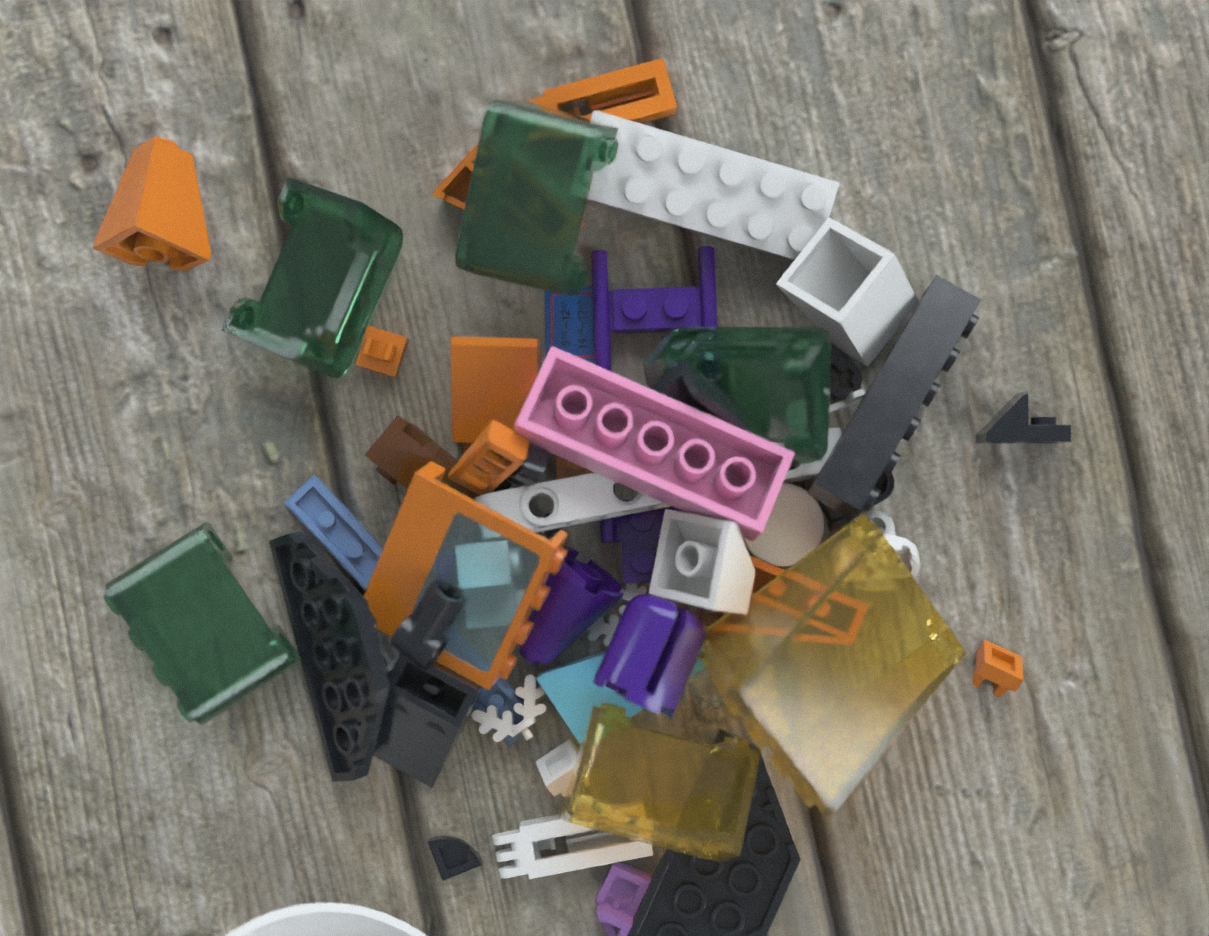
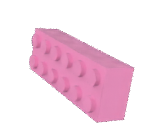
M551 346L515 424V432L547 452L686 513L735 522L741 536L752 542L764 530L795 452Z

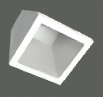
M830 217L776 283L778 288L838 349L867 367L919 303L894 253Z

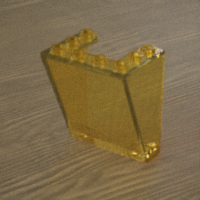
M863 513L751 595L747 615L728 612L706 629L707 638L702 646L704 652L699 654V658L711 673L709 676L722 693L721 698L736 719L742 715L747 718L750 724L745 728L760 749L767 745L774 752L770 756L772 763L785 779L789 777L795 784L793 787L808 808L816 804L825 817L828 818L835 813L966 655V651L882 531Z

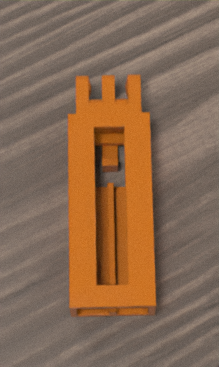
M664 58L543 90L544 96L526 100L517 105L520 114L534 111L537 113V115L522 120L524 130L541 127V131L526 136L529 146L556 140L558 146L586 139L593 110L641 124L675 115L677 112V105ZM587 99L591 114L581 116L579 107H574L573 110L563 113L561 106Z

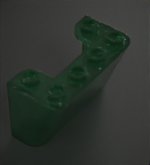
M210 523L201 524L105 584L107 593L104 594V600L110 610L118 616L121 615L130 627L128 635L133 644L139 650H145L153 661L152 670L156 678L162 685L170 686L179 699L176 705L181 715L188 722L195 720L199 724H206L221 716L300 661L298 651L280 625L269 628L225 562L233 556Z

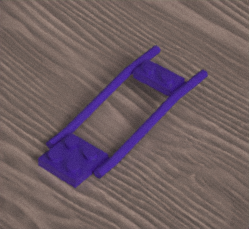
M704 246L698 248L699 288L613 289V291H609L607 251H592L591 273L595 365L611 372L610 333L613 332L614 334L701 330L703 375L720 388L714 247ZM614 484V486H613V492H614V495L616 496V494H615V484ZM627 499V500H621V501H623V502H629V501H631V500H633V499ZM671 506L600 520L601 543L621 542L623 584L651 583L665 509L679 512L684 511Z

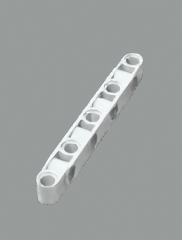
M829 428L767 440L795 452L793 456L795 460L794 470L787 471L783 483L816 478L842 434L841 429ZM597 473L492 492L475 498L478 503L535 533L671 507L634 490L633 500L623 502L613 492V486L618 482ZM535 498H544L551 504L552 513L545 518H538L530 512L529 503ZM480 524L483 541L506 538Z

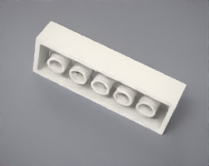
M593 110L570 194L588 201L794 261L829 218L840 182Z

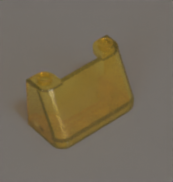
M602 703L600 707L593 706L586 724L560 818L572 824L702 859L725 862L740 856L761 751L750 749L749 742L734 737H725L723 743H715L712 746L634 725L632 724V719L625 715L626 709L610 703Z

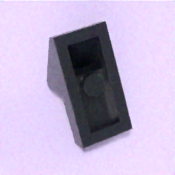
M1025 391L1012 397L976 434V443L1059 444L1071 442V425H1057L1056 417H1031L1029 425L1028 392Z

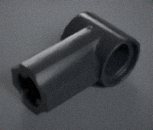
M438 578L432 581L415 611L401 623L393 634L390 645L424 671L428 670L444 651L449 641L446 635L467 602L463 590L452 582H446Z

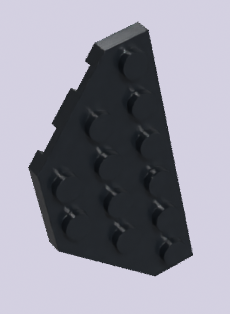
M304 531L290 533L269 540L332 782L353 781L367 776L390 690L387 676L388 664L379 646L376 634V619L370 612L368 601Z
M721 728L718 729L652 875L651 883L633 918V924L627 936H767L801 859L759 747L756 744Z

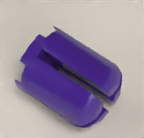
M653 594L636 595L627 602L592 683L603 688L605 681H607L605 687L616 691V694L624 697L625 700L657 714L662 712L669 718H672L707 638L706 626L696 613L679 607L668 600Z

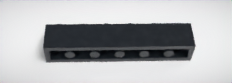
M938 275L935 276L925 290L866 391V395L856 408L807 494L851 520L861 510L868 512L880 493V490L874 487L881 474L888 477L896 466L901 455L895 452V449L901 439L908 442L916 431L921 420L915 417V414L921 404L928 407L937 394L941 385L934 381L941 370L947 373L957 359L960 351L954 348L960 336L967 339L980 317L973 313L981 299Z

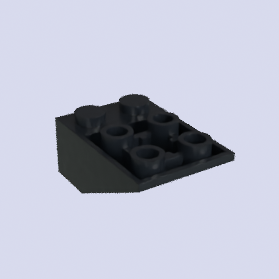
M400 654L388 677L390 690L373 756L432 788L484 688L438 662H435L428 670L424 671L403 654Z

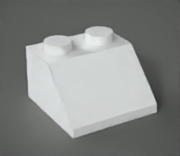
M665 509L649 594L711 610L747 615L755 569L737 523Z

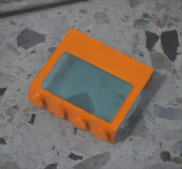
M431 461L414 474L363 597L368 601L370 612L376 619L377 630L392 637L401 623L415 611L432 581L438 578L446 582H452L460 587L467 602L447 633L448 644L436 662L490 690L499 677L504 680L508 678L517 662L518 657L512 655L516 644L522 646L533 628L534 623L528 620L533 608L539 611L551 588L545 585L550 572L556 575L567 556L568 551L562 549L568 533L560 530L551 541L441 483L446 469Z

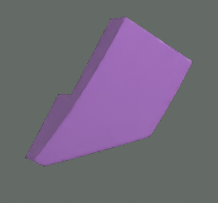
M622 861L611 863L596 896L598 905L596 915L599 922L603 923L608 936L628 935L633 924V918L651 883V874Z

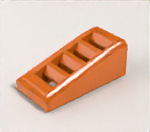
M492 419L451 469L448 478L480 496L488 494L510 476L526 459L530 440ZM491 449L492 451H494V452L500 454L501 456H503V458L500 457V456H498L497 454H495V453L489 451V450ZM473 465H476L477 467H479V468H481V469L487 471V472L490 473V474H487V473H485V472L479 470L478 468L474 467Z

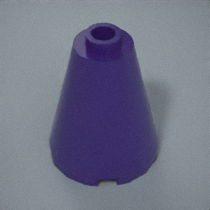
M562 546V549L568 551L561 568L556 575L550 572L545 582V585L551 589L539 611L533 608L528 620L534 623L533 628L522 646L519 645L520 655L536 665L540 664V662L547 664L552 662L617 605L624 593H619L622 589L620 583L608 571L592 559H590L588 564L575 559L580 552L566 546Z

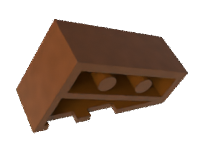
M399 415L395 417L365 453V456L378 466L376 471L394 485L399 482L408 489L414 474L432 461L446 469L441 483L473 500L480 496L449 479V472L458 460L410 420ZM457 513L448 531L457 538L462 534L469 538L473 537L481 526L480 523Z

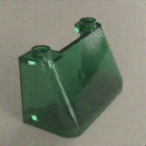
M493 101L483 119L455 254V262L458 269L484 277L567 296L579 294V290L583 288L587 280L588 268L584 265L583 256L574 253L594 171L604 169L607 164L610 165L614 161L618 151V141L616 139L618 128L528 101Z
M288 177L279 195L277 207L280 219L290 225L291 229L259 301L244 297L235 302L230 308L221 330L326 376L339 378L352 365L367 326L372 319L403 245L402 229L396 223L363 202Z
M817 327L681 328L666 335L643 362L647 388L651 389V386L681 359L685 360L734 398L750 428L747 432L770 442H785L784 448L795 452L793 459L798 463L808 464L822 461L828 451L831 343L830 334L826 329Z

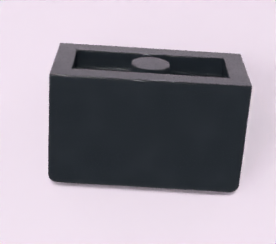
M683 359L651 386L653 391L744 431L750 430L734 398Z

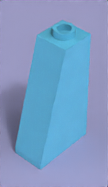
M706 642L702 647L690 677L710 664L704 655L711 650ZM606 650L547 668L536 677L583 749L644 709L625 700L624 697L616 694V691L605 687L607 681H605L603 688L592 683Z

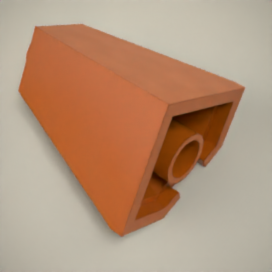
M157 136L136 147L94 240L93 249L135 266L147 267L148 261H169L171 269L188 271L209 261L211 249L193 155L179 148L175 142Z

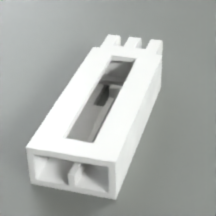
M643 798L521 821L520 829L501 832L492 836L494 845L511 843V848L495 852L497 862L514 860L513 865L503 866L498 869L501 879L526 874L529 875V879L653 855ZM566 836L568 853L541 858L540 850L556 849L555 837Z

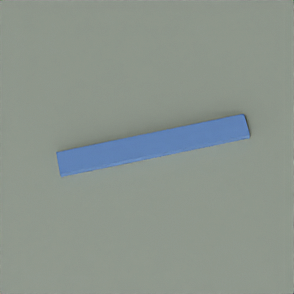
M313 475L284 504L366 592L384 547L317 475ZM422 590L421 595L417 601L414 611L418 606L419 602L421 601L423 595L425 594L424 590ZM453 623L446 635L449 641L445 649L483 670H489L492 665L489 660ZM499 677L490 690L484 688L474 710L480 709L487 712L488 706L495 705L498 709L499 718L502 719V713L509 710L513 713V724L517 725L524 720V716L516 713L513 707L516 703L524 705V699L516 695L514 687L507 680ZM539 715L536 716V722H537V721L540 719V716H539ZM522 733L515 737L508 735L503 741L510 747L522 736Z

